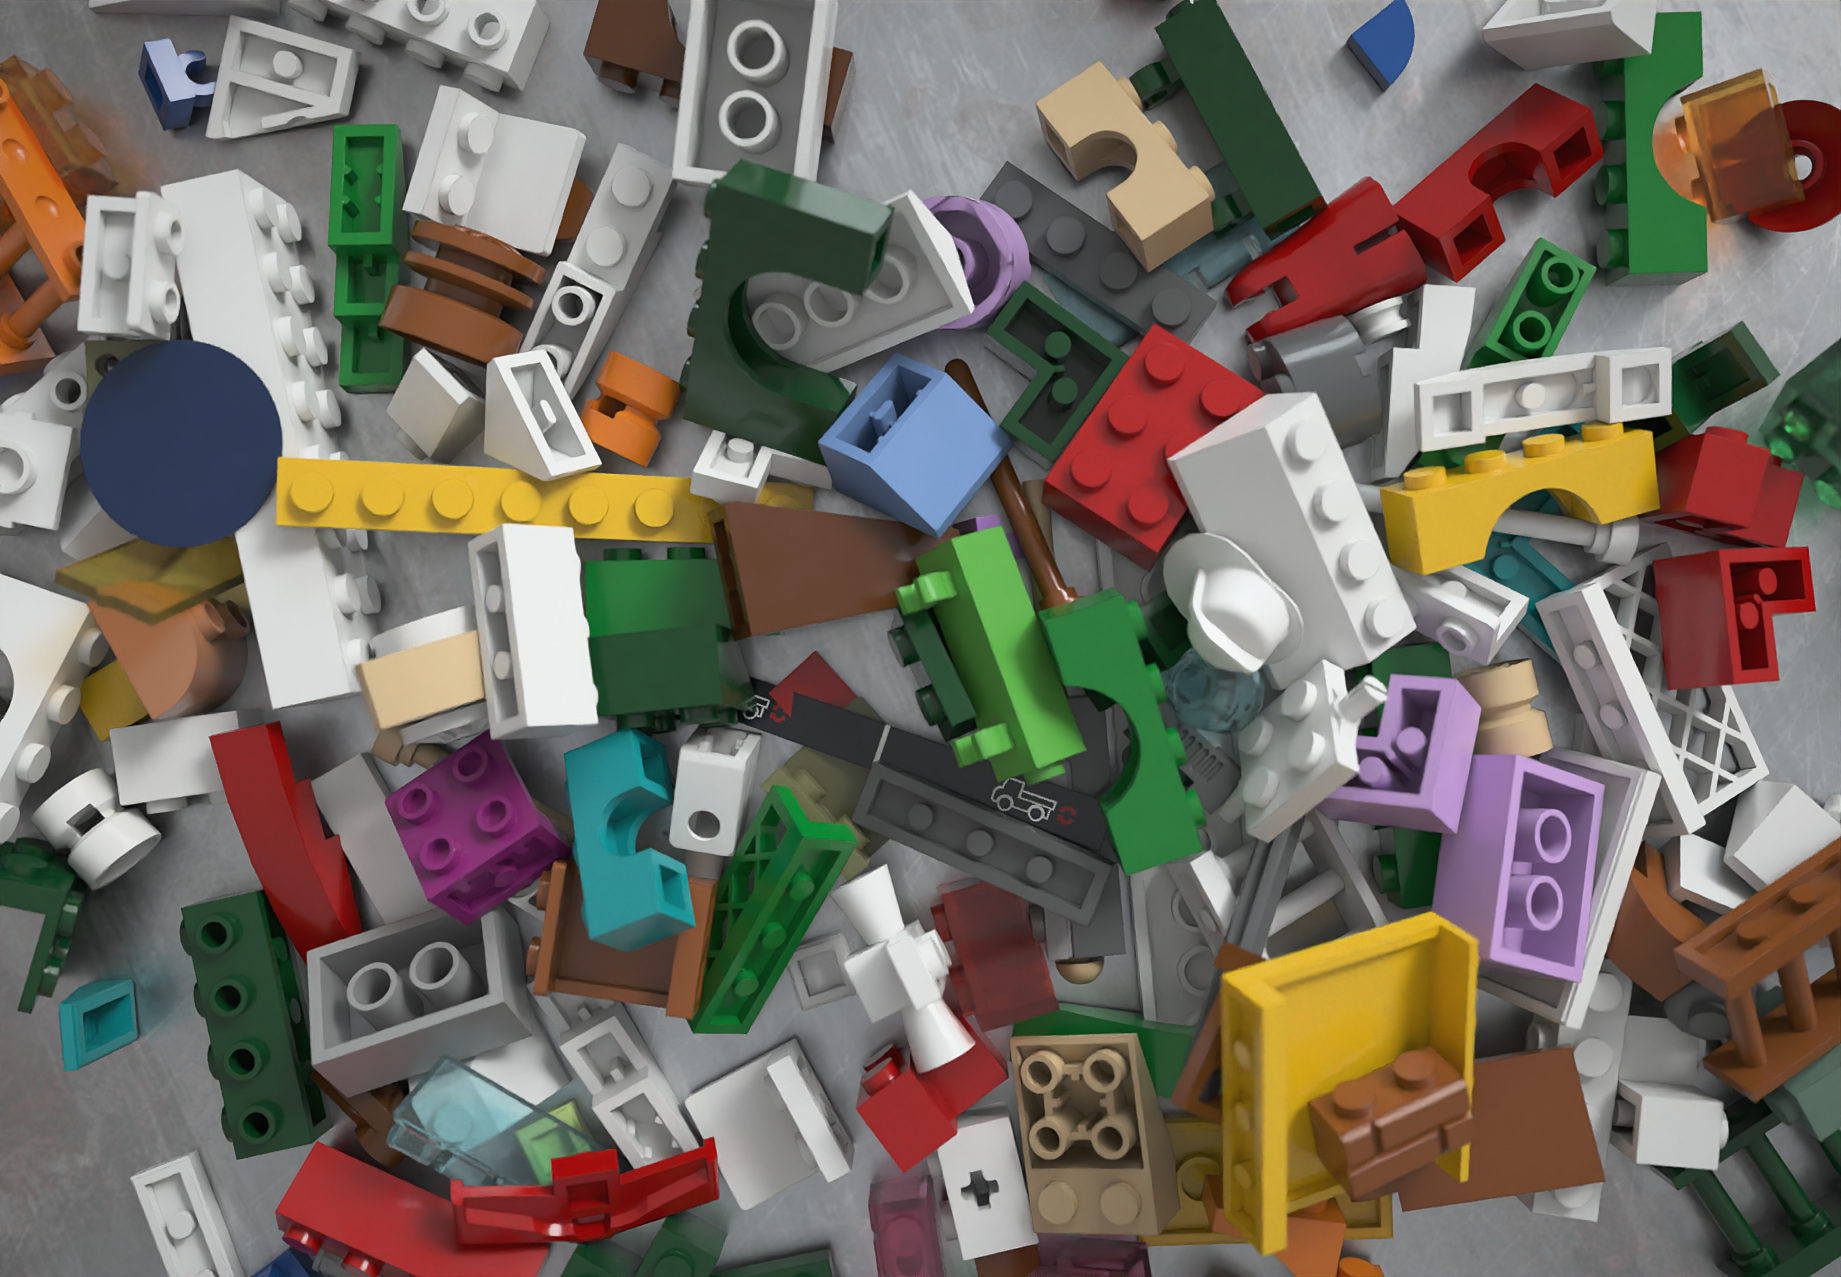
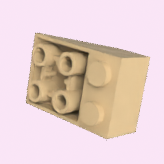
M1137 1033L1021 1036L1010 1038L1033 1232L1053 1234L1159 1235L1181 1207L1173 1144Z

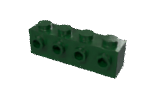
M263 887L213 897L182 907L183 920L180 924V940L184 951L192 957L197 979L193 991L194 1003L199 1015L206 1020L210 1038L207 1052L208 1066L212 1076L219 1080L224 1101L221 1113L222 1130L226 1139L229 1142H233L236 1160L312 1144L333 1127L326 1093L310 1078L315 1072L311 1060L310 1019L293 943L278 920Z

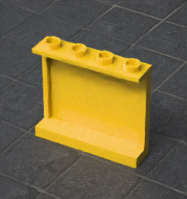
M1433 911L1221 975L1224 1218L1263 1257L1287 1248L1288 1213L1346 1193L1318 1157L1313 1134L1316 1131L1311 1123L1307 1102L1334 1090L1343 1081L1358 1079L1394 1062L1399 1055L1405 1052L1418 1051L1426 1046H1431L1463 1077L1468 1086L1471 1107L1474 1084L1473 1055L1476 1027L1477 968L1479 965L1478 940ZM1471 1143L1451 1153H1444L1433 1162L1459 1183L1468 1180L1469 1149Z

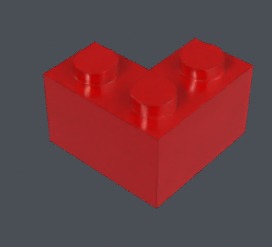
M1709 426L1706 428L1705 433L1691 434L1654 453L1660 509L1636 516L1639 521L1742 549L1785 547L1805 473L1781 467L1783 459L1777 455L1770 454V449L1747 444L1749 435L1745 432L1726 427Z
M1808 546L1714 550L1653 560L1656 584L1655 596L1658 602L1663 646L1662 659L1666 672L1667 690L1780 681L1772 617L1816 612Z
M960 1003L951 1011L976 1042L965 1053L937 1068L917 1073L909 1043L899 1050L891 1043L874 1054L863 1065L867 1073L861 1077L856 1111L903 1174L957 1135V1116L1009 1078L1007 1062L963 1003Z

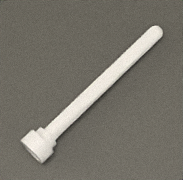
M1355 483L1366 510L1383 514L1380 488L1383 487ZM1508 507L1497 520L1492 531L1582 545L1584 551L1594 554L1597 561L1627 565L1631 561L1637 547L1639 520L1635 515L1601 525L1578 518Z

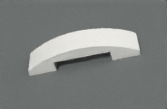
M1637 348L1543 357L1458 371L1414 383L1416 450L1426 452L1485 443L1486 436L1592 420L1611 424L1671 415V348Z

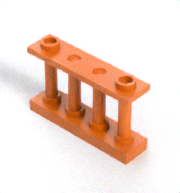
M0 75V193L16 219V222L0 238L1 376L44 370L46 365L56 357L40 326L64 302L80 301L85 221ZM32 247L48 278L24 301L8 271Z

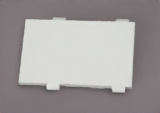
M16 409L13 411V416L0 413V526L14 528L16 523L58 530L78 428L36 420L35 413Z

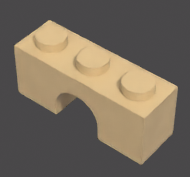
M1098 61L1035 103L1044 139L1077 182L1105 166H1122L1133 171L1128 179L1107 192L1106 198L1112 227L1147 272L1158 267L1213 230L1211 202L1215 200V193L1209 180L1197 166L1188 169L1177 156L1179 153L1173 136L1161 121H1156L1153 124L1150 123L1141 111L1143 107L1136 90L1125 77L1122 76L1116 80L1104 64Z

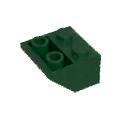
M717 623L587 638L592 680L598 693V702L596 704L597 718L616 721V731L634 728L646 735L670 733L676 731V720H680V724L683 725L699 724V728L729 727L738 725L737 714L757 712L756 697L738 641L733 640L730 628Z

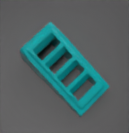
M131 979L90 982L77 988L59 1004L58 1014L64 1071L79 1070L135 1042L138 1038L134 986Z

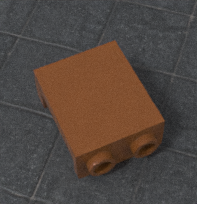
M574 858L555 861L552 866V872L543 871L537 891L536 908L537 910L545 911L542 936H534L532 938L526 961V975L535 977L533 995L547 997L552 992L666 1008L665 1016L692 1020L700 1007L719 880L687 875L696 927L627 953L589 938V932L584 925L581 915L584 895L580 869Z

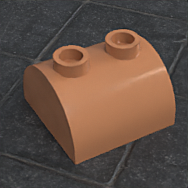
M129 588L105 593L86 604L152 720L208 714L230 699L240 686L248 662V646L245 635L250 632V625L242 610L233 601L227 600L221 603L210 596L195 592Z

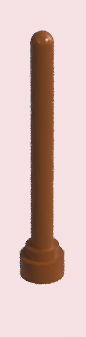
M958 358L950 360L946 364L944 372L991 418L968 364ZM1007 454L989 477L1043 597L1038 603L1041 611L1085 597L1078 596L1074 587H1066Z

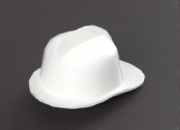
M1211 533L1188 534L1173 543L1164 558L1163 579L1169 597L1181 614L1188 620V637L1194 651L1202 660L1217 669L1230 672L1242 671L1245 674L1251 675L1262 665L1275 664L1293 654L1302 641L1304 627L1299 609L1290 597L1273 583L1243 550L1230 540Z

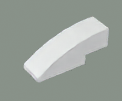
M1424 284L1407 296L1406 319L1410 318L1413 326L1405 330L1404 348L1393 347L1378 357L1377 383L1382 402L1383 423L1380 433L1373 436L1370 483L1383 484L1397 479L1417 454L1414 383L1460 370L1471 329L1476 287Z

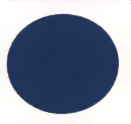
M169 340L154 343L129 354L108 371L94 390L84 413L80 434V453L83 471L92 494L101 508L114 522L130 534L142 540L168 547H195L209 544L234 533L255 516L269 497L277 479L278 457H282L283 450L280 417L275 402L261 378L234 354L220 347L194 340Z

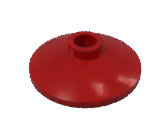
M1815 100L1788 101L1765 110L1743 128L1735 139L1728 155L1726 183L1734 205L1745 218L1767 230L1796 233L1820 227L1841 214L1840 109ZM1797 157H1808L1812 163L1810 174L1803 180L1793 181L1788 175L1789 164Z

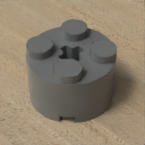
M1338 315L1328 319L1325 318L1262 339L1247 346V356L1255 378L1260 382L1262 391L1266 392V395L1316 392L1341 450L1364 443L1380 433L1383 413L1375 373L1363 376L1355 356L1367 351L1359 334L1344 316Z

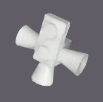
M887 863L828 893L867 943L866 946L850 953L843 961V965L872 1024L900 1010L917 1073L937 1068L972 1048L976 1043L942 999L947 975H949L947 967L952 965L949 954L935 929L928 931L921 926L919 920L912 923H903Z

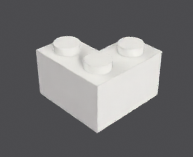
M1629 1005L1609 1143L1639 1164L1718 1170L1719 1149L1725 1147L1728 1139V1121L1723 1111V1103L1696 1087L1697 1067H1701L1703 1064L1702 1059L1706 1055V1041L1678 1029L1669 1021L1663 1007Z

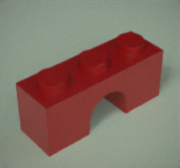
M1534 83L1393 205L1399 219L1395 224L1397 231L1400 232L1403 229L1406 231L1424 264L1458 283L1506 241L1493 203L1498 198L1509 192L1526 188L1537 189L1556 198L1605 156L1591 108L1538 83Z

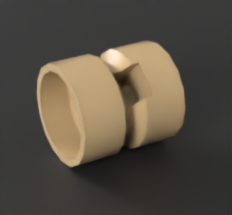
M1532 658L1493 663L1452 675V679H1457L1481 707L1472 755L1517 754L1523 757H1530L1553 748L1554 745L1545 711L1530 705L1539 695V685Z

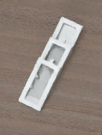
M527 976L526 987L533 995L535 977ZM552 992L547 997L533 995L560 1034V1050L593 1095V1111L634 1169L703 1147L680 1102L621 1002Z

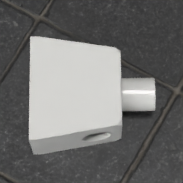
M698 725L680 749L669 845L674 848L686 849L684 864L686 865L687 875L720 880L724 856H734L746 829L762 733L730 727L699 728Z

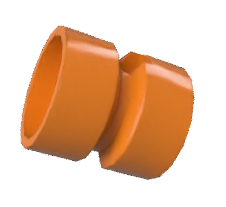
M610 350L595 382L601 394L599 398L586 400L579 418L592 443L647 468L662 437L656 425L658 421L671 418L683 392L680 391V385L675 380L638 361Z

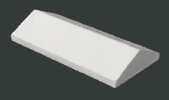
M911 190L881 203L894 207L895 211L883 268L862 297L789 273L769 272L749 278L747 306L750 318L759 335L774 351L790 361L829 373L972 314L975 307L953 238ZM698 287L692 293L696 301L700 298L701 287Z

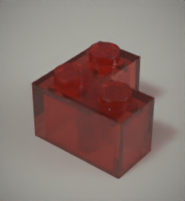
M976 877L936 887L941 904L929 908L935 930L942 942L952 941L958 965L948 968L949 979L956 1003L960 1007L963 1018L974 1015L983 1033L1060 1010L1042 946L1032 934L1023 898Z

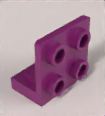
M490 729L385 799V806L427 900L466 926L540 878L543 871H550L555 861L568 859L573 855V846L567 834L536 809L502 739H491Z

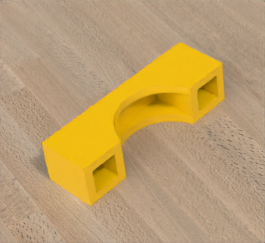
M1593 420L1582 424L1581 433L1566 438L1561 434L1534 436L1523 440L1522 450L1507 454L1502 450L1480 451L1466 455L1463 458L1464 465L1445 470L1444 467L1429 466L1405 472L1403 474L1404 482L1380 488L1391 564L1424 576L1484 559L1489 536L1502 513L1516 500L1536 490L1545 489L1558 503L1564 515L1601 525L1660 509L1652 432L1623 427V422L1609 424Z

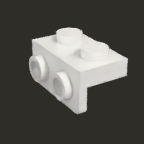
M138 192L136 199L87 196L77 331L96 336L170 340L171 323L177 319L180 308L179 292L174 283L176 255L181 253L185 242L184 224L179 216L180 207L150 192Z
M1390 563L1417 626L1415 631L1439 642L1449 652L1459 656H1466L1484 666L1489 664L1526 614L1529 603L1528 597L1462 565L1423 576Z

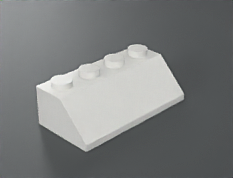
M1316 392L1267 394L1167 460L1200 533H1211L1234 543L1257 564L1273 583L1290 597L1299 609L1304 623L1301 643L1290 657L1275 664L1262 665L1272 689H1286L1294 680L1303 677L1322 659L1343 670L1370 663L1417 628Z

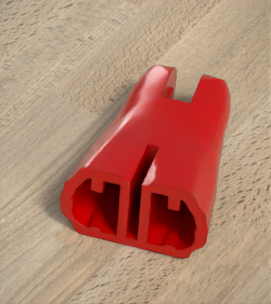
M1365 176L1327 204L1328 208L1307 220L1292 234L1264 254L1252 260L1232 278L1224 289L1232 308L1259 298L1269 289L1272 290L1281 307L1276 311L1268 312L1261 320L1245 330L1253 343L1325 318L1328 319L1338 315L1345 317L1374 304L1412 292L1427 284L1428 279L1424 261L1410 236L1404 229L1393 236L1389 234V231L1399 219L1379 182L1370 176Z

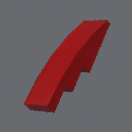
M280 720L224 731L209 736L226 798L251 864L278 920L305 965L307 966V951L363 933L340 836L337 834L324 837L310 778L295 781Z

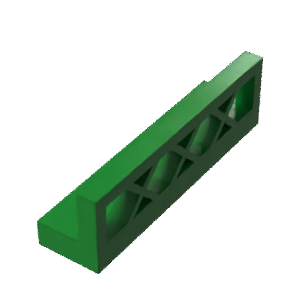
M771 786L718 884L700 1007L692 1020L686 1019L693 1034H748L858 844L848 825L809 821L788 786ZM781 819L787 831L776 849V827ZM755 866L754 890L748 899L749 875ZM727 917V938L722 946V927Z

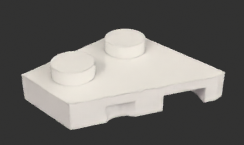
M230 14L206 137L226 142L348 116L362 53Z

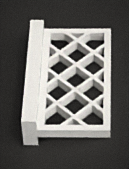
M1667 541L1652 545L1633 555L1627 565L1616 564L1569 590L1552 594L1535 603L1602 757L1662 775L1642 840L1690 835L1706 824L1703 816L1770 774L1731 685L1705 687L1711 700L1709 717L1694 709L1697 688L1678 689L1676 699L1660 692L1664 664L1662 659L1663 646L1658 602L1654 597L1641 590L1646 566L1651 564L1654 571L1653 560L1674 557ZM1603 589L1621 598L1617 619H1615ZM1638 608L1654 616L1650 641L1633 632ZM1630 649L1646 656L1643 678L1638 671ZM1657 708L1672 715L1669 737L1658 716ZM1691 725L1706 732L1701 758L1686 751ZM1724 742L1731 745L1741 767V770L1735 774L1720 768ZM1683 767L1698 774L1695 796L1685 777Z

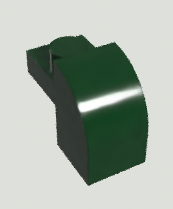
M1742 320L1707 341L1703 342L1701 340L1671 358V415L1623 422V427L1651 431L1654 453L1691 435L1714 413L1770 385L1780 376V373Z

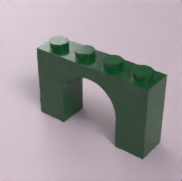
M742 158L721 179L715 178L708 189L704 202V217L711 220L709 238L703 243L695 266V276L697 279L702 280L701 294L691 310L687 324V335L694 338L692 355L686 360L679 381L680 391L686 393L683 419L826 466L818 441L855 399L858 383L795 363L774 351L759 335L750 318L747 306L749 278L769 272L789 273L862 297L883 268L895 208Z

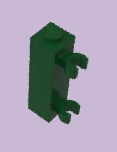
M1183 0L1175 5L1167 13L1166 21L1155 27L1169 56L1159 62L1143 67L1130 76L1129 79L1140 100L1144 101L1148 110L1160 105L1169 99L1176 90L1184 85L1186 86L1240 187L1237 191L1211 202L1213 230L1211 233L1215 235L1217 240L1230 235L1242 227L1248 220L1256 217L1262 230L1272 241L1328 208V205L1217 0Z

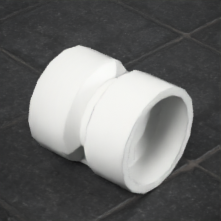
M102 768L88 771L70 781L48 798L31 818L32 824L55 850L69 848L71 852L68 864L91 890L99 889L122 876L147 856L162 838L161 833L138 808L125 809L123 806H120L118 786ZM103 815V817L105 818L104 820H102L100 823H98L96 826L90 829L87 833L83 831L91 824L96 822Z

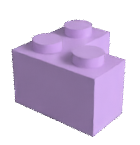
M1391 674L1387 691L1388 697L1385 701L1378 737L1356 736L1355 748L1359 772L1315 807L1329 819L1457 835L1481 707L1457 679Z

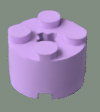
M960 196L931 197L921 201L952 236L957 252L963 253L965 261L961 266L975 307L972 314L937 329H973L992 324L1024 280L1029 282L1032 276L1029 251L1021 229L1008 213L996 205L983 200Z

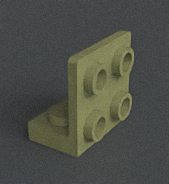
M856 697L844 708V710L887 724L862 697ZM803 746L765 780L760 787L768 794L772 785L788 786L809 821L849 826L858 844L841 874L850 882L869 864L871 856L889 840V838L851 821L870 769Z

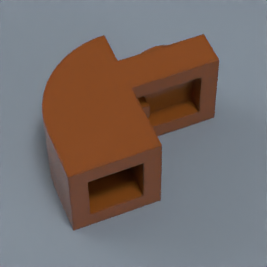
M1644 840L1640 843L1605 954L1625 975L1662 1002L1693 980L1678 971L1673 950L1708 927V925L1667 893L1664 855Z

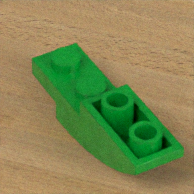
M1542 237L1537 239L1480 328L1462 360L1459 371L1521 360L1552 357L1597 267ZM1506 434L1486 436L1485 443L1426 452L1419 451L1410 469L1440 466L1444 467L1445 470L1463 466V458L1466 455L1480 451L1498 450Z

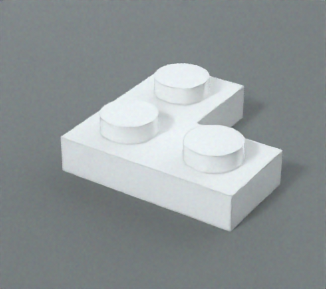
M713 430L693 470L690 493L711 498L720 504L735 501L757 503L768 475L789 479L800 486H816L828 490L832 489L833 481L826 466Z

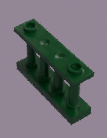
M1744 1096L1723 1110L1728 1121V1139L1725 1147L1719 1149L1718 1164L1744 1148L1786 1211L1785 1221L1761 1237L1755 1235L1712 1170L1648 1164L1656 1175L1678 1191L1690 1183L1734 1250L1731 1257L1716 1266L1723 1277H1810L1841 1256V1179L1836 1188L1815 1202L1809 1200L1765 1134L1782 1123V1121L1772 1112L1763 1098L1755 1103ZM1838 1129L1821 1142L1813 1136L1841 1178V1130Z

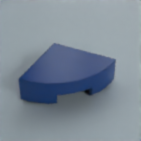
M1394 0L1352 33L1346 41L1384 91L1401 75L1413 51L1415 38L1414 23L1405 0Z

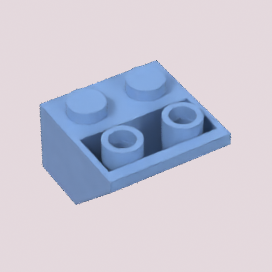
M897 352L893 353L818 441L837 492L937 539H940L1013 447L1011 438L947 373Z

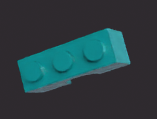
M628 728L621 729L564 753L567 775L564 793L572 810L575 831L572 850L581 874L584 895L581 915L584 925L589 932V938L628 953L696 927L686 865L651 848L638 853L635 851L636 836L643 822L654 812L671 806L674 803L665 745L637 729Z

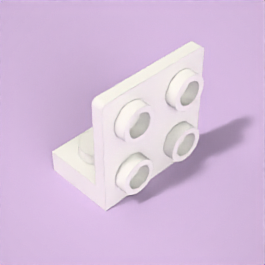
M440 85L402 210L422 220L442 225L468 227L497 238L518 251L548 257L553 249L586 142V136L577 129L499 113L461 89Z
M796 1038L695 1091L685 1101V1105L703 1139L714 1136L718 1167L740 1208L743 1210H748L819 1171H822L827 1182L830 1183L852 1170L855 1148Z

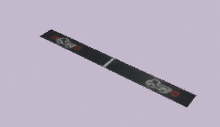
M749 676L756 697L757 712L737 714L739 723L870 770L874 761L882 760L1049 834L1100 852L1107 829L1096 798L1045 780L1028 786L1024 774L998 783L989 760L983 759L960 768L952 747L796 692L793 695L790 718L769 694L776 685Z

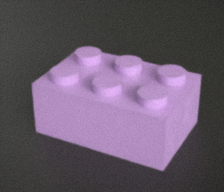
M1517 754L1472 755L1457 835L1442 833L1432 911L1478 940L1479 967L1520 977L1581 983L1605 791L1604 784Z

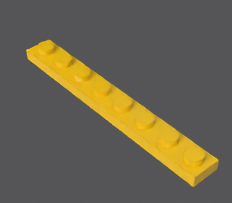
M278 457L276 526L482 535L501 524L573 528L574 539L714 545L707 513L722 504L717 503L711 498L691 494L692 478L583 472L544 482L519 469ZM765 482L756 504L813 511L814 487H804L795 483Z

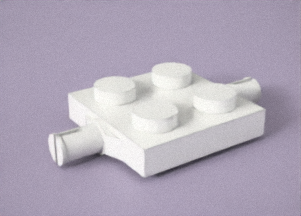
M1324 659L1303 677L1294 680L1283 694L1257 716L1248 719L1242 729L1237 732L1242 778L1239 779L1238 786L1233 793L1216 809L1218 815L1228 823H1235L1245 813L1247 834L1269 843L1359 772L1355 748L1357 726H1359L1361 719L1380 703L1385 702L1388 697L1385 695L1387 691L1380 681L1368 676L1347 694L1344 670Z

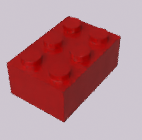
M1154 323L1045 478L1041 503L1150 573L1191 513L1167 460L1264 397L1266 392Z

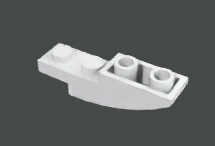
M618 143L567 261H559L519 351V353L545 349L571 401L602 353L651 259L662 235V232L657 229L678 184L677 181L671 179V167L622 143Z

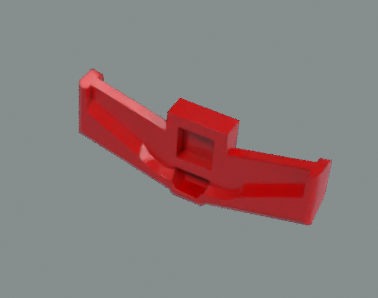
M714 1136L704 1139L703 1147L619 1174L617 1149L615 1148L596 1152H581L572 1156L551 1159L553 1185L463 1186L462 1179L450 1180L451 1204L458 1239L461 1244L574 1242L582 1244L610 1239L615 1234L719 1200L718 1157Z

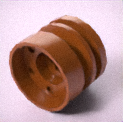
M416 220L410 237L419 244L437 252L436 256L432 257L413 251H404L401 261L414 272L427 278L425 287L420 289L405 285H392L378 326L414 343L487 369V364L493 358L518 354L524 335L514 326L499 318L503 308L520 312L534 311L536 306L535 300L512 288L511 284L514 282L528 287L542 288L547 275L546 270L535 262L523 257L511 245L485 233L460 225H442L426 220Z

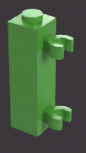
M1002 525L952 538L916 558L915 560L922 577L914 579V584L898 588L894 591L903 616L933 607L959 679L977 715L975 722L979 732L951 742L959 767L962 768L989 758L998 783L1024 774L1028 786L1065 773L1066 771L1061 760L1085 751L1086 747Z

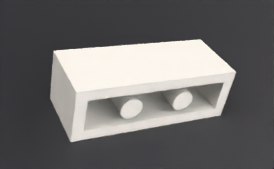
M501 524L469 541L468 551L491 739L563 737L598 724L596 711L598 693L592 680L587 642L589 625L583 612L579 581L581 564L575 550L573 528Z

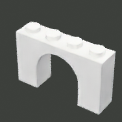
M0 574V654L7 657L11 665L14 677V691L9 709L0 722V844L6 842L15 831L20 817L19 806L31 783L37 782L45 773L51 757L50 746L61 725L67 724L76 714L81 701L80 688L83 679L88 676L92 667L98 666L103 661L110 646L86 603Z

